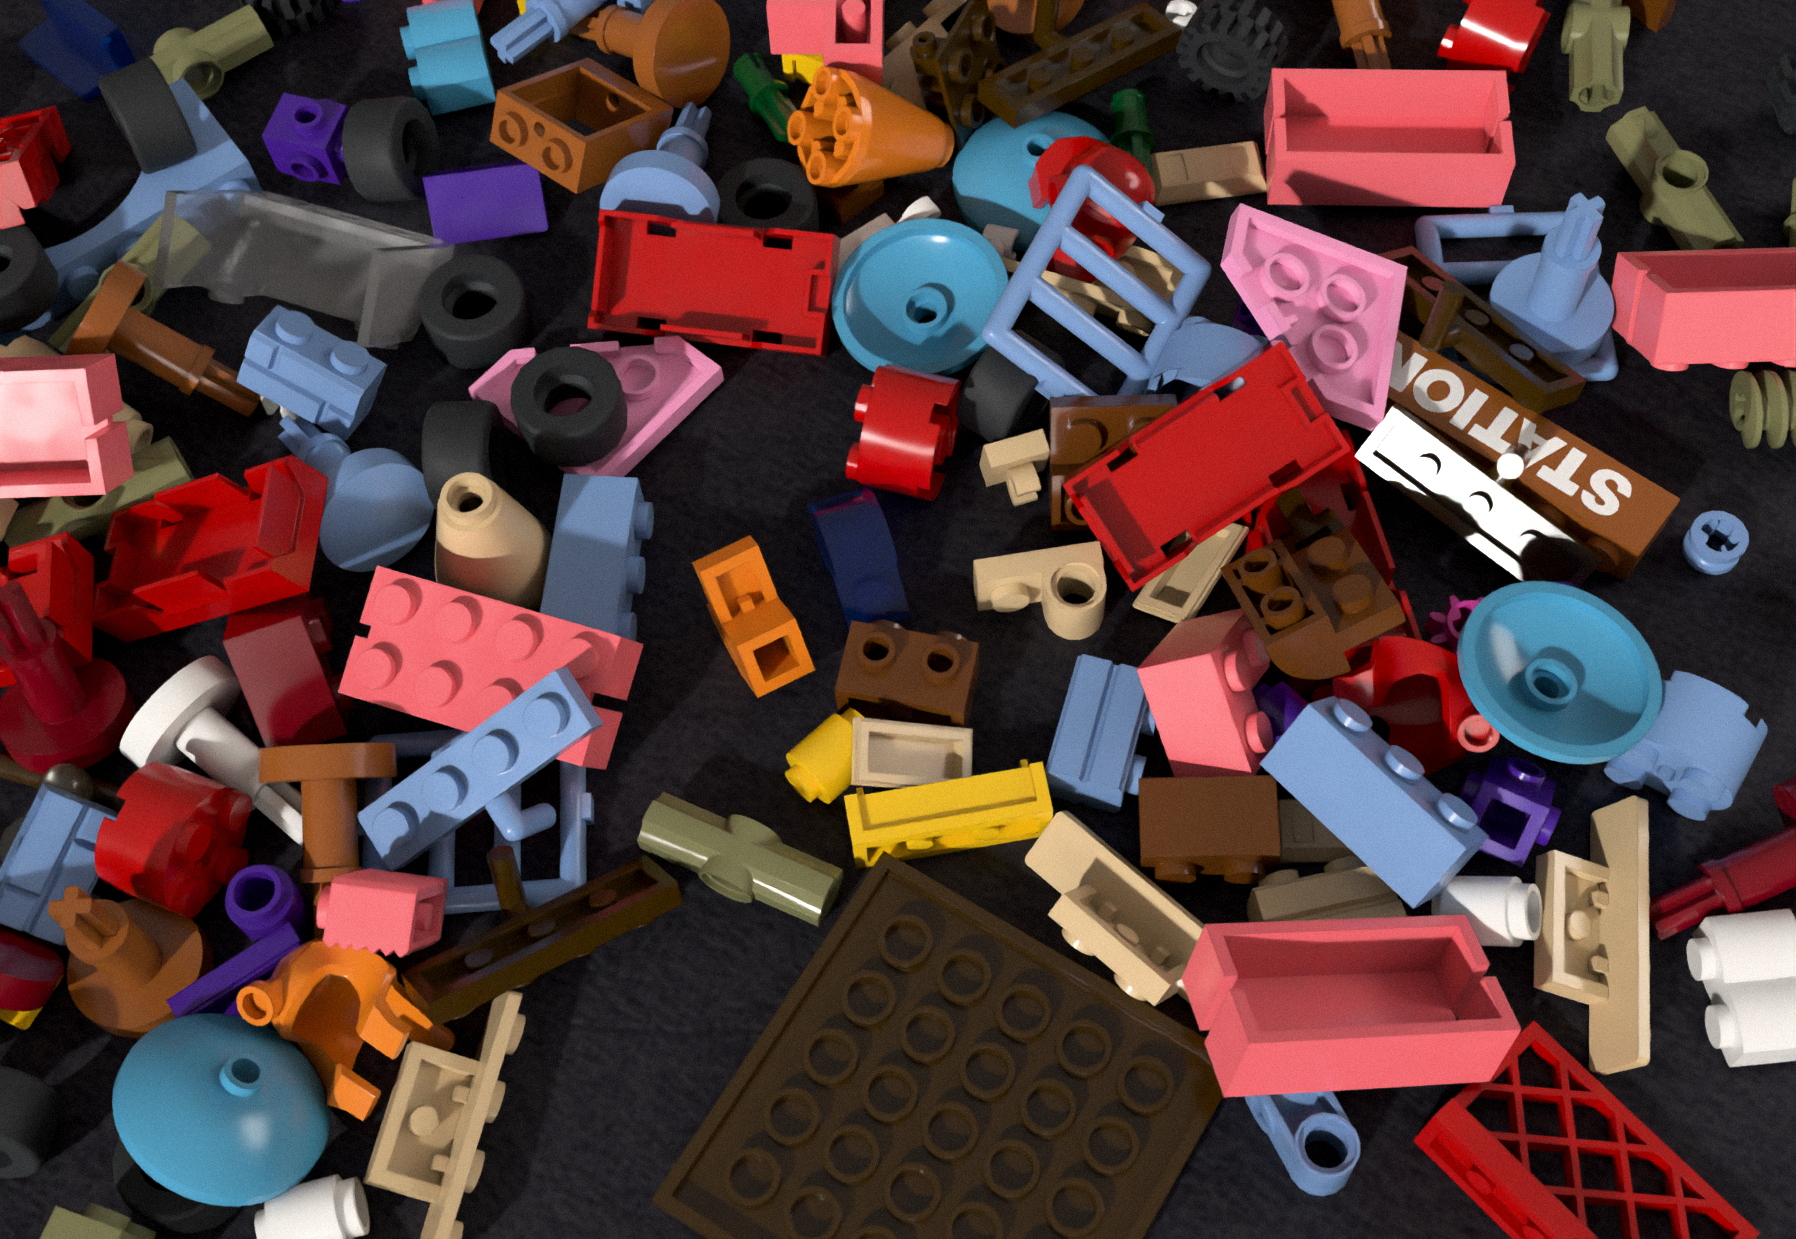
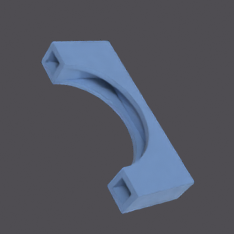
M183 77L170 84L169 87L191 130L197 146V154L151 174H145L141 171L129 195L111 215L84 234L62 244L44 249L58 272V291L51 307L36 322L19 331L0 334L1 345H9L13 340L42 327L48 321L83 302L99 284V279L103 272L111 265L116 264L118 259L121 260L165 210L178 217L199 235L265 196L247 158Z

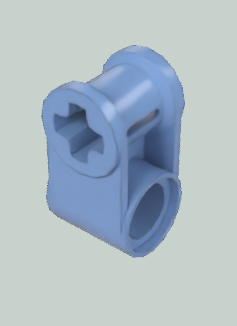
M1333 1091L1244 1096L1257 1123L1268 1134L1291 1179L1300 1189L1311 1195L1326 1196L1336 1193L1345 1186L1360 1156L1361 1143L1357 1131L1350 1123ZM1315 1141L1326 1142L1339 1153L1341 1164L1330 1169L1319 1167L1308 1158L1305 1146Z

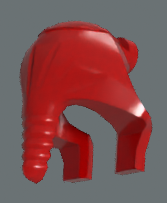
M1087 136L1061 138L1053 142L1039 157L1033 175L1028 181L1033 208L1041 209L1048 200L1052 208L1074 168L1081 164H1087L1134 202L1148 201L1153 206L1155 202V184L1141 161L1127 151ZM1088 196L1071 223L1081 234L1093 239L1091 242L1115 261H1118L1138 238V236ZM1057 248L1045 269L1089 284L1098 279L1059 248Z
M1383 636L1375 639L1369 663L1354 671L1332 677V684L1325 683L1316 687L1311 696L1314 702L1336 696L1338 699H1347L1359 706L1367 715H1376L1386 721L1390 730L1387 744L1399 746L1411 753L1422 764L1425 770L1422 775L1424 777L1446 768L1469 752L1479 753L1490 750L1496 745L1500 737V733L1484 719L1470 700L1460 677L1457 655L1442 647L1419 639L1401 636Z

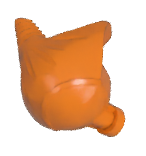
M323 938L313 939L296 947L280 960L271 978L266 981L258 980L251 982L239 991L236 999L238 1011L248 1023L255 1026H263L271 1021L282 1039L297 1042L321 1078L327 1094L326 1106L329 1105L346 1110L361 1121H364L371 1115L381 1095L379 1089L352 1071L357 1054L364 1041L391 1059L398 1057L407 1039L447 1052L453 1048L456 1042L455 1035L450 1028L444 1027V1024L437 1027L432 1024L408 996L406 988L397 981L396 968L378 952L371 954L368 949L357 952L354 947L343 950L340 945L328 948Z

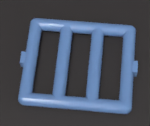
M1081 164L1072 171L982 328V337L987 344L1019 368L1035 376L1039 381L1035 390L1048 400H1050V397L1099 396L1011 330L1027 300H1030L1127 374L1117 395H1143L1169 336L1174 331L1180 329L1183 321L1188 318L1212 274V266L1204 257L1161 223L1165 215L1148 201L1134 202L1091 166ZM1087 196L1184 273L1169 302L1071 226ZM1057 248L1066 253L1156 324L1140 353L1041 277Z
M1513 205L1489 206L1487 214L1422 216L1414 225L1417 250L1464 286L1492 285L1498 273L1512 261L1444 263L1440 239L1547 235L1551 229L1561 225L1566 211L1514 213ZM1597 263L1594 269L1600 274L1599 264ZM1609 326L1599 349L1584 362L1570 367L1587 381H1609L1618 373L1619 367L1611 326ZM1452 346L1435 351L1486 383L1499 384L1489 375L1475 370L1468 361H1459L1458 351Z
M460 729L383 734L372 737L368 743H397V759L431 757L432 760L469 732ZM560 760V878L522 881L527 901L533 907H538L587 883L586 825L594 824V799L591 793H586V767ZM392 778L365 780L364 809L392 789ZM520 784L508 793L521 811ZM358 820V842L363 843V870L372 868L389 871ZM494 823V847L501 845L511 846L514 850L520 872L521 840H507ZM455 831L428 849L427 876L448 879L444 915L501 910L494 882L493 884L454 887Z

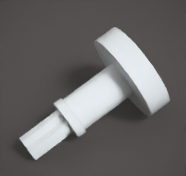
M213 655L204 656L188 664L166 681L141 707L124 732L120 742V752L139 769L155 761L175 766L186 757L190 758L215 781L249 794L252 798L251 811L258 808L303 848L301 793L290 783H259L258 749L260 748L225 718L241 691L236 674Z

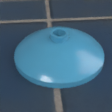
M1050 111L1016 129L1012 128L1000 117L995 118L977 129L969 137L963 149L958 152L952 178L953 195L956 205L965 221L981 235L988 223L1018 229L1019 235L1015 238L1013 250L1026 252L1051 209L1049 200L1041 209L1033 208L1028 181L1033 175L1039 157L1053 142L1061 138L1087 136L1109 144L1110 141L1088 122L1058 111Z
M923 218L903 221L873 234L862 242L847 258L833 288L832 315L834 324L847 351L861 365L873 372L876 371L879 365L893 364L947 376L973 363L990 346L982 337V328L1009 283V278L1003 260L995 247L975 230L963 224L944 219ZM924 316H936L934 320L928 323H918Z
M1547 581L1514 583L1486 596L1474 608L1461 630L1457 648L1458 668L1470 700L1496 731L1517 746L1535 755L1569 764H1594L1620 757L1634 748L1650 731L1658 717L1662 702V682L1657 662L1650 647L1628 619L1611 605L1588 592L1572 586Z
M217 1013L192 1014L158 1025L140 1038L131 1048L120 1067L113 1088L112 1106L115 1125L125 1148L135 1162L149 1176L167 1189L186 1198L210 1205H254L269 1201L299 1184L316 1164L325 1148L330 1129L329 1105L326 1106V1090L321 1078L306 1056L290 1041L282 1039L274 1030L264 1025H252L244 1018Z

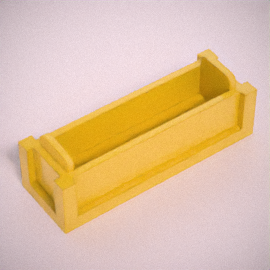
M1027 759L1020 760V768L866 795H864L863 787L856 788L857 794L844 796L856 869L874 866L883 851L901 861L1037 838L1040 837L1053 819V807L1043 761L1030 763L1028 766Z

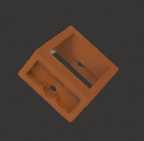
M587 57L499 89L497 91L490 142L578 194L606 182L614 166L624 157L638 151L656 150L661 135L670 128L674 107ZM614 94L618 96L619 104L615 102ZM577 119L597 132L583 136L563 123Z

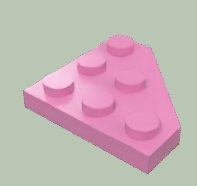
M1240 203L1230 216L1220 266L1269 341L1281 340L1284 342L1305 375L1306 382L1323 409L1334 418L1372 431L1384 420L1408 267Z
M679 336L654 337V344L629 347H620L619 341L571 344L570 347L578 346L595 351L613 365L620 380L628 408L627 429L618 446L603 459L585 466L559 468L566 474L624 477L724 381L722 367ZM535 348L511 349L468 388L473 401L488 400L495 403L503 417L504 425L522 440L523 437L510 406L511 385L519 370L537 355ZM569 398L559 402L550 410L549 414L554 416H570L583 410L591 400Z

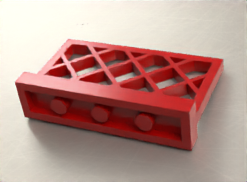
M1534 1020L1517 1036L1489 1082L1469 1083L1434 1115L1413 1140L1512 1239H1599L1587 1227L1584 1204L1618 1207L1622 1239H1639L1635 1208L1668 1211L1672 1239H1690L1686 1213L1706 1214L1730 1239H1755L1760 1234L1757 1229ZM1528 1047L1552 1068L1554 1088L1521 1086L1518 1057ZM1504 1072L1505 1084L1492 1083ZM1477 1097L1507 1100L1510 1133L1488 1131L1466 1108ZM1522 1101L1556 1104L1560 1137L1526 1134ZM1572 1106L1593 1107L1607 1120L1609 1141L1576 1139ZM1506 1148H1512L1513 1154L1509 1152ZM1528 1150L1562 1153L1566 1187L1543 1185L1530 1172ZM1578 1154L1612 1157L1616 1192L1582 1189ZM1628 1159L1649 1160L1663 1173L1666 1196L1633 1193ZM1562 1202L1568 1203V1208Z

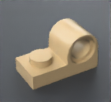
M1099 541L973 560L974 594L978 611L994 609L998 612H1013L1026 607L1029 603L1041 602L1047 625L1057 636L1068 640H1081L1091 636L1099 629L1104 618L1107 591L1104 559ZM1070 594H1079L1089 601L1082 604H1070L1062 598Z

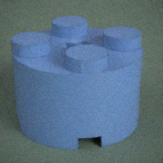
M1189 317L1183 321L1180 329L1174 331L1169 336L1143 395L1176 394L1177 403H1179L1269 344L1270 341L1260 335H1248L1229 326L1213 324L1204 317ZM1238 377L1213 391L1221 400L1229 392L1236 390L1245 382L1242 378Z
M1674 670L1669 681L1661 680V707L1650 731L1630 751L1620 757L1609 760L1604 768V773L1611 780L1626 788L1639 790L1643 784H1646L1669 796L1667 804L1675 812L1693 820L1703 821L1707 818L1710 810H1722L1732 805L1767 736L1768 729L1762 718L1754 727L1744 717L1749 704L1736 694L1702 677Z

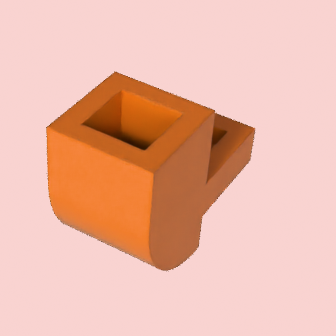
M750 535L692 562L709 602L706 605L713 622L739 672L757 698L815 671L797 621L779 599L760 548Z

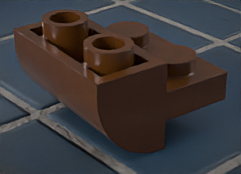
M1176 394L1050 397L1048 443L1050 454L1048 457L1051 531L1091 530L1059 481L1176 405ZM1130 445L1121 455L1106 465L1112 471L1124 461L1137 455V453Z
M1348 527L1328 537L1321 538L1292 555L1289 554L1279 538L1259 549L1248 552L1243 557L1220 568L1226 582L1274 664L1283 672L1297 678L1309 680L1327 679L1351 671L1344 653L1345 651L1406 622L1398 600Z

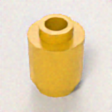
M848 708L842 715L833 713L786 754V759L791 768L785 772V776L792 787L806 801L812 802L819 798L824 803L830 804L851 785L853 718H865L855 709Z

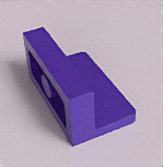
M520 159L430 171L423 177L435 243L442 246L545 232L549 227L542 183L546 179L545 175Z

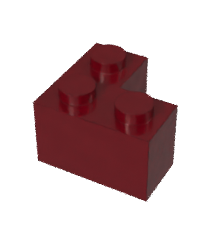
M310 590L306 593L231 613L222 640L266 748L314 745L345 735L348 732V711L356 709L354 697L338 693L344 672L334 675L326 657L327 652L333 650L330 634L335 632L330 610L323 596L313 599Z

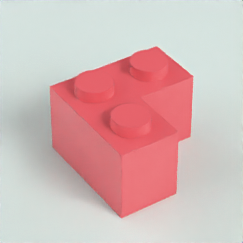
M767 0L766 8L771 54H823L824 66L856 72L883 87L884 0Z
M1242 608L1178 622L1136 669L1174 777L1255 776L1261 768V761L1273 747V730L1270 720L1263 711H1258L1252 693L1254 686L1269 668L1271 658Z

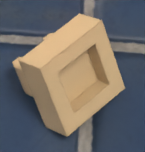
M1043 428L983 445L979 466L986 487L1006 481L1014 506L1038 500L1036 492L1041 490V485L1037 472L1045 470L1050 454V448Z

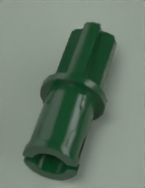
M753 52L752 57L758 68H756L748 53L742 55L734 64L733 73L750 98V110L756 117L765 121L776 141L783 142L787 147L794 146L789 142L787 136L789 118L796 111L790 101L792 97L790 88L785 82L775 77L762 53Z
M1125 89L1119 91L1112 97L1111 102L1114 134L1110 138V144L1127 151L1141 161L1153 180L1151 151L1155 147V136L1148 129L1147 98L1140 90Z

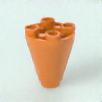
M821 66L817 69L800 110H796L791 114L787 126L788 140L792 145L797 146L803 171L807 174L808 181L813 185L832 188L927 172L935 167L944 166L949 161L954 148L953 130L938 115L856 72L828 66Z

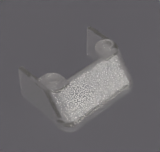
M259 190L166 191L153 286L163 289L200 286L209 289L208 297L210 299L229 304H244L245 296H268L355 321L354 329L359 332L357 345L367 348L399 349L400 342L413 340L423 322L418 299L424 282L437 267L453 259L455 244L271 192Z

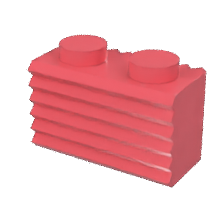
M372 868L338 876L335 875L331 886H325L322 890L317 907L318 928L325 929L323 941L328 948L340 945L343 950L354 947L357 952L368 949L371 954L382 950L385 956L396 952L399 958L431 946L441 939L448 879Z

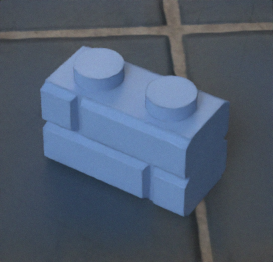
M277 305L251 334L244 355L246 358L241 364L236 382L347 441L371 410L378 392L377 388L381 384L387 364L369 355L362 345L352 341H344L314 325V322L307 315L298 311H289Z
M1085 654L1077 657L1045 769L1050 797L1073 803L1082 802L1088 807L1117 813L1121 810L1125 792L1138 795V778H1143L1147 757L1136 754L1141 734L1154 736L1156 723L1136 670L1138 667L1125 664L1114 665L1112 661Z
M42 783L0 867V923L65 946V930L48 915L50 901L63 900L65 887L79 886L94 900L100 899L99 895L92 893L99 878L95 869L94 859L96 839L104 817L116 821L119 813L50 784Z

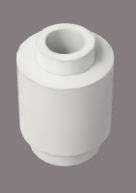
M1454 876L1445 888L1432 899V916L1466 914L1481 946L1519 947L1524 940H1536L1539 937L1542 928L1543 906L1538 887L1535 884L1522 883L1517 876Z
M338 1174L298 1184L280 1196L264 1202V1209L256 1211L254 1220L257 1239H354L355 1237L368 1234L370 1229L367 1199L360 1180L357 1177L342 1180Z

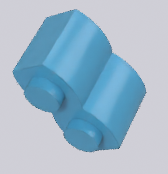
M441 0L407 8L409 25L400 27V33L408 60L416 59L417 66L408 68V73L415 98L418 101L427 100L432 116L496 102V93L485 43L473 0Z

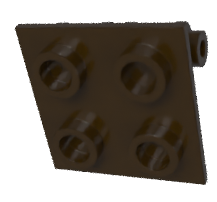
M969 0L946 38L935 37L934 33L930 31L918 33L914 36L912 40L913 45L909 51L916 73L919 74L917 80L919 87L922 89L921 94L926 109L938 115L943 122L951 126L958 150L963 149L974 130L981 126L985 112L988 109L977 100L979 81L1007 68L1005 59L1000 56L995 36L996 20L993 12L989 11L987 0Z

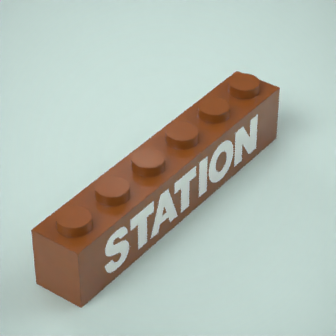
M1400 330L1397 331L1384 417L1393 405L1399 404L1488 471L1510 445L1514 443L1525 444L1531 451V460L1510 487L1604 556L1603 560L1596 570L1610 573L1624 582L1661 533L1678 505L1680 498L1542 415L1519 405L1510 396L1435 351L1429 352L1424 350L1420 342Z

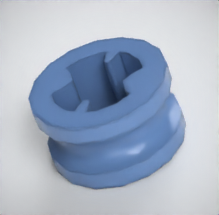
M1713 510L1705 512L1694 520L1690 530L1687 531L1682 542V553L1687 563L1697 571L1710 575L1727 573L1736 566L1739 558L1746 551L1749 544L1748 531L1745 525L1732 514ZM1712 534L1725 541L1719 551L1713 550L1706 545Z

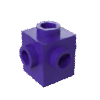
M283 93L262 134V138L278 172L293 175L307 182L318 180L341 185L347 172L343 160L341 139L344 120L349 112L347 106L338 104L330 99L323 98L318 100Z
M1492 755L1483 775L1470 770L1458 798L1474 811L1478 818L1476 825L1489 836L1478 851L1493 858L1506 860L1522 868L1534 842L1544 847L1546 846L1557 824L1561 809L1551 805L1556 782L1546 778V773L1543 769L1522 758L1508 757L1507 760Z

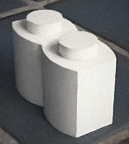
M1790 909L1705 917L1694 931L1693 939H1689L1687 943V960L1693 978L1697 981L1703 980L1705 989L1711 999V1006H1708L1705 1011V1026L1710 1043L1714 1048L1722 1049L1729 1067L1796 1061V919Z

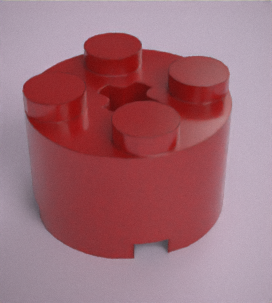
M1462 0L1469 4V7L1461 25L1450 24L1437 53L1438 57L1447 60L1445 70L1506 71L1507 79L1511 71L1523 74L1551 14L1541 8L1544 0ZM1507 83L1508 96H1510L1516 86Z
M893 364L879 365L875 371L872 385L863 384L857 397L854 419L855 421L862 422L863 427L860 443L854 442L850 449L846 464V477L857 480L862 485L934 501L941 490L946 476L944 473L935 472L936 465H942L946 455L952 456L960 421L956 416L957 402L961 393L958 392L962 385L961 380Z
M159 761L151 762L138 769L124 782L116 797L124 799L126 802L121 808L116 821L104 817L95 845V869L102 881L111 884L118 891L185 918H193L218 893L223 885L228 886L232 878L248 865L249 853L246 849L242 848L247 828V819L252 809V798L247 793L181 767Z

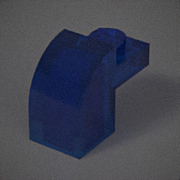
M865 487L808 504L807 507L822 560L831 572L847 631L849 632L852 620L870 623L874 620L896 622L911 617L896 561L899 560L881 507L873 492Z

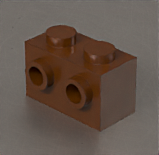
M852 620L835 686L838 715H842L848 708H853L865 718L967 728L979 674V643L968 641L964 636L950 631H937L933 634L905 630L901 625L888 620H874L870 623Z
M1272 775L1138 778L1141 872L1145 876H1155L1156 882L1167 885H1181L1194 882L1196 875H1224V880L1227 882L1247 884L1259 882L1266 878L1265 874L1277 872L1281 849L1277 783Z

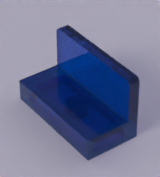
M39 0L48 19L18 41V46L23 54L85 101H91L101 93L98 85L100 77L137 62L119 27L83 0Z

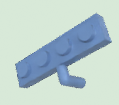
M568 667L555 669L355 816L390 872L405 867L485 809L504 838L509 841H519L551 828L556 822V812L547 803H540L520 811L508 792L604 725Z

